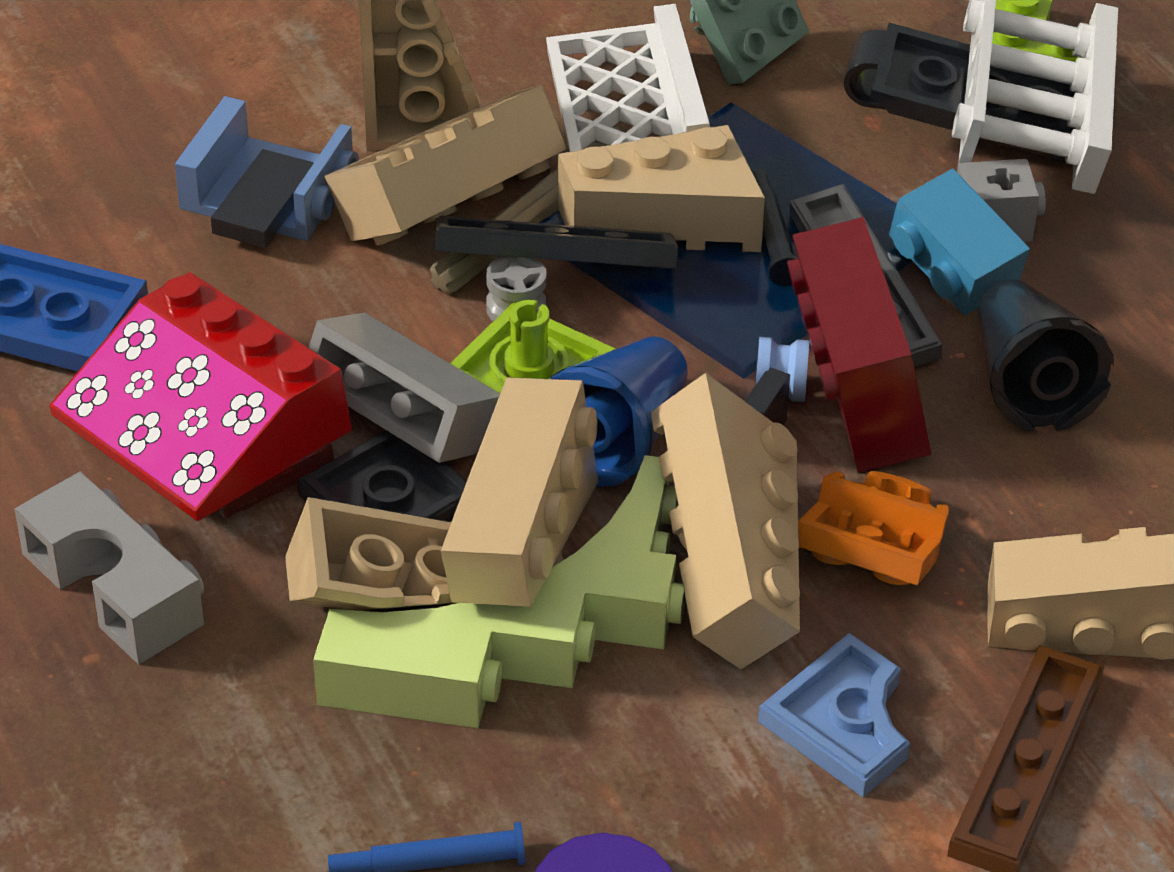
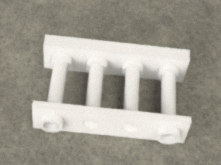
M970 0L963 24V31L972 33L965 103L959 104L952 129V137L961 139L958 163L971 162L980 137L1065 157V163L1073 165L1072 189L1095 194L1112 151L1118 8L1096 3L1089 24L1080 23L1077 28L995 9L996 0ZM993 32L1071 49L1072 56L1078 58L1076 62L993 44ZM990 66L1070 84V91L1076 93L1072 98L989 79ZM986 103H994L1068 120L1067 125L1076 129H1073L1072 133L1068 134L985 115Z

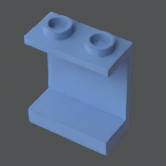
M224 96L175 163L179 208L211 217L262 149L314 162L293 193L294 210L277 232V234L308 241L321 220L326 221L330 217L335 204L324 176L359 161L358 153L353 151L351 126L340 124L322 152L316 154L249 137L246 101Z

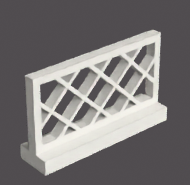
M676 4L654 6L655 23L546 37L547 52L569 152L583 150L595 140L607 145L637 141L646 138L651 133L666 136L710 127ZM645 45L636 53L622 49L623 47ZM578 53L587 54L580 61L565 56ZM605 61L619 65L611 72L598 67ZM636 72L650 76L643 83L630 79ZM581 79L594 84L587 90L574 86ZM612 91L626 95L618 102L605 97ZM644 102L657 106L651 113L636 109ZM588 109L602 114L594 121L581 117ZM619 121L633 125L626 133L612 128Z

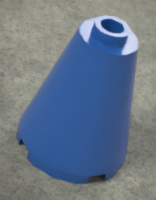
M654 336L641 339L562 369L550 378L583 380L587 407L595 408L597 434L593 449L599 480L596 487L617 486L639 471L644 456L650 455L660 435L653 429L651 411L681 391L687 380L688 367L682 352L672 342L664 338Z

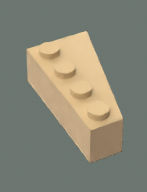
M537 85L512 92L324 177L351 241L373 237L376 246L406 235L409 233L408 228L422 221L429 223L435 221L439 216H447L457 211L455 205L470 197L472 201H477L503 190L502 181L516 174L518 179L522 180L549 169L551 166L548 158L566 150L567 147L542 85Z
M506 378L441 549L451 602L531 607L545 580L550 577L554 563L599 481L593 449L597 434V415L595 408L587 407L583 380Z

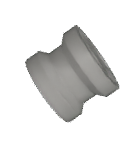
M500 256L490 263L487 268V287L490 291L487 295V315L490 320L494 321L513 302L536 300L538 301L537 313H539V307L542 304L546 305V296L543 293L546 287V268L541 261L536 258Z

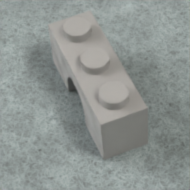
M81 471L14 508L22 554L59 590L81 578L91 575H102L92 581L99 628L138 665L204 625L201 602L204 585L194 566L187 560L178 561L163 547L159 537L149 525L144 523L139 525L123 510L119 500L109 489L104 488L100 490Z

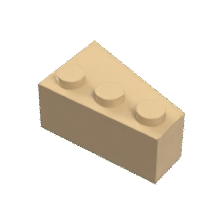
M728 125L704 127L695 131L660 137H646L637 141L601 147H588L583 150L558 154V210L565 225L671 233L675 240L686 241V250H705V241L739 242L742 243V252H761L765 197Z

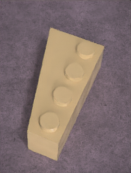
M704 373L651 411V419L654 431L661 435L665 433L668 451L659 457L661 472L664 480L671 483L674 481L678 506L669 512L673 533L678 535L680 542L688 552V558L679 563L692 635L696 640L741 670L800 632L797 440L782 424L773 423L710 375Z
M1146 527L1119 529L1118 535L1111 537L1107 541L1087 542L1082 533L994 542L987 585L988 647L1037 650L1039 645L1060 652L1174 660V534L1147 536Z

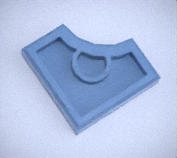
M850 633L759 706L758 722L861 797H865L908 760L910 742L893 726L886 708L887 700L900 683L901 668Z

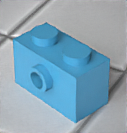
M953 168L899 198L889 236L892 238L900 254L911 259L930 279L935 291L942 298L949 299L964 316L979 308L983 295L995 284L1005 280H1020L1030 248Z

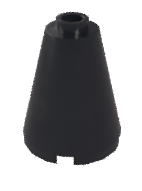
M1005 280L999 282L983 295L979 304L978 314L990 389L995 404L1005 418L1025 431L1037 432L1034 427L1053 425L1058 431L1070 428L1090 416L1107 397L1111 387L1108 377L1111 364L1114 366V354L1104 336L1094 326L1023 281Z

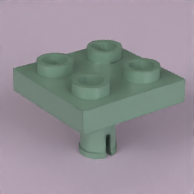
M689 0L692 5L690 22H700V25L693 29L699 35L706 36L728 85L745 82L810 32L796 0Z

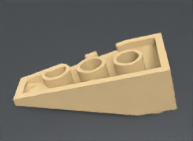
M359 0L367 151H382L479 108L478 92L437 0Z
M308 497L285 556L289 599L293 602L305 603L315 607H330L354 611L456 604L451 602L441 554L451 522ZM560 552L553 566L563 561L562 552Z

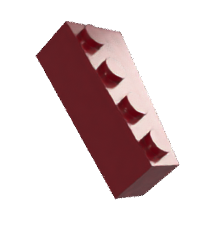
M864 217L793 234L798 258L787 261L793 290L798 298L806 331L808 330L816 366L819 367L827 402L837 400L857 473L932 455L912 354Z

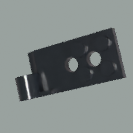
M889 23L886 31H867L855 40L844 78V89L849 98L861 106L869 108L885 107L890 114L952 130L958 106L960 103H965L970 44ZM990 66L989 79L1072 98L1076 93L1070 91V84ZM986 103L985 115L1071 134L1073 129H1076L1067 125L1068 120L994 103ZM993 141L1004 147H1015L1048 156L1059 162H1065V157Z

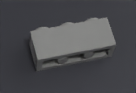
M365 312L317 320L309 349L341 369L347 406L439 463L478 454L500 393Z

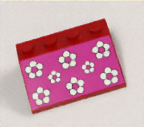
M191 272L170 279L163 287L140 298L49 404L52 416L197 522L352 431L342 371L339 367Z

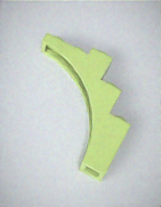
M644 456L632 490L609 523L576 553L552 567L550 577L545 580L531 607L456 603L439 608L394 612L329 609L313 659L317 705L479 728L485 702L497 701L502 679L573 688L579 661L590 663L595 640L664 649L669 623H682L686 598L683 584L675 583L676 555L669 554L670 533L663 532L664 524L671 525L669 512L678 506L675 486L669 485V481L664 480L662 477L659 457Z

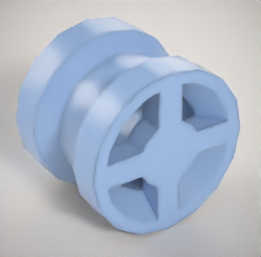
M759 337L756 384L770 367L790 374L789 399L792 402H805L809 340H796L791 345H779L773 338Z

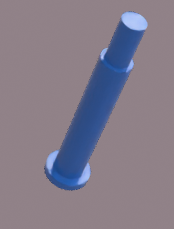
M514 822V830L371 846V850L332 854L328 855L329 872H407L518 859L519 866L526 865L521 822Z

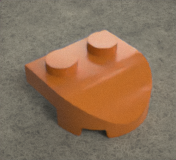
M840 471L832 472L823 477L816 504L798 521L799 547L812 551L811 554L814 558L827 564L845 565L850 563L871 570L876 578L889 584L907 585L911 583L918 585L937 562L949 507L948 505L933 507L930 504L931 491L929 488L900 476L870 471L864 483H855L846 480L845 475Z

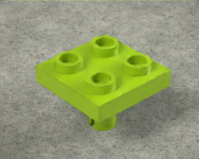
M522 300L517 303L513 302L450 364L496 392L501 393L506 378L550 379L562 369L610 352L616 348L550 319L549 309L545 304L539 307V313H537L538 301Z

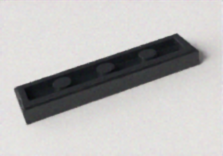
M439 216V218H436L435 251L677 268L678 246L671 233Z

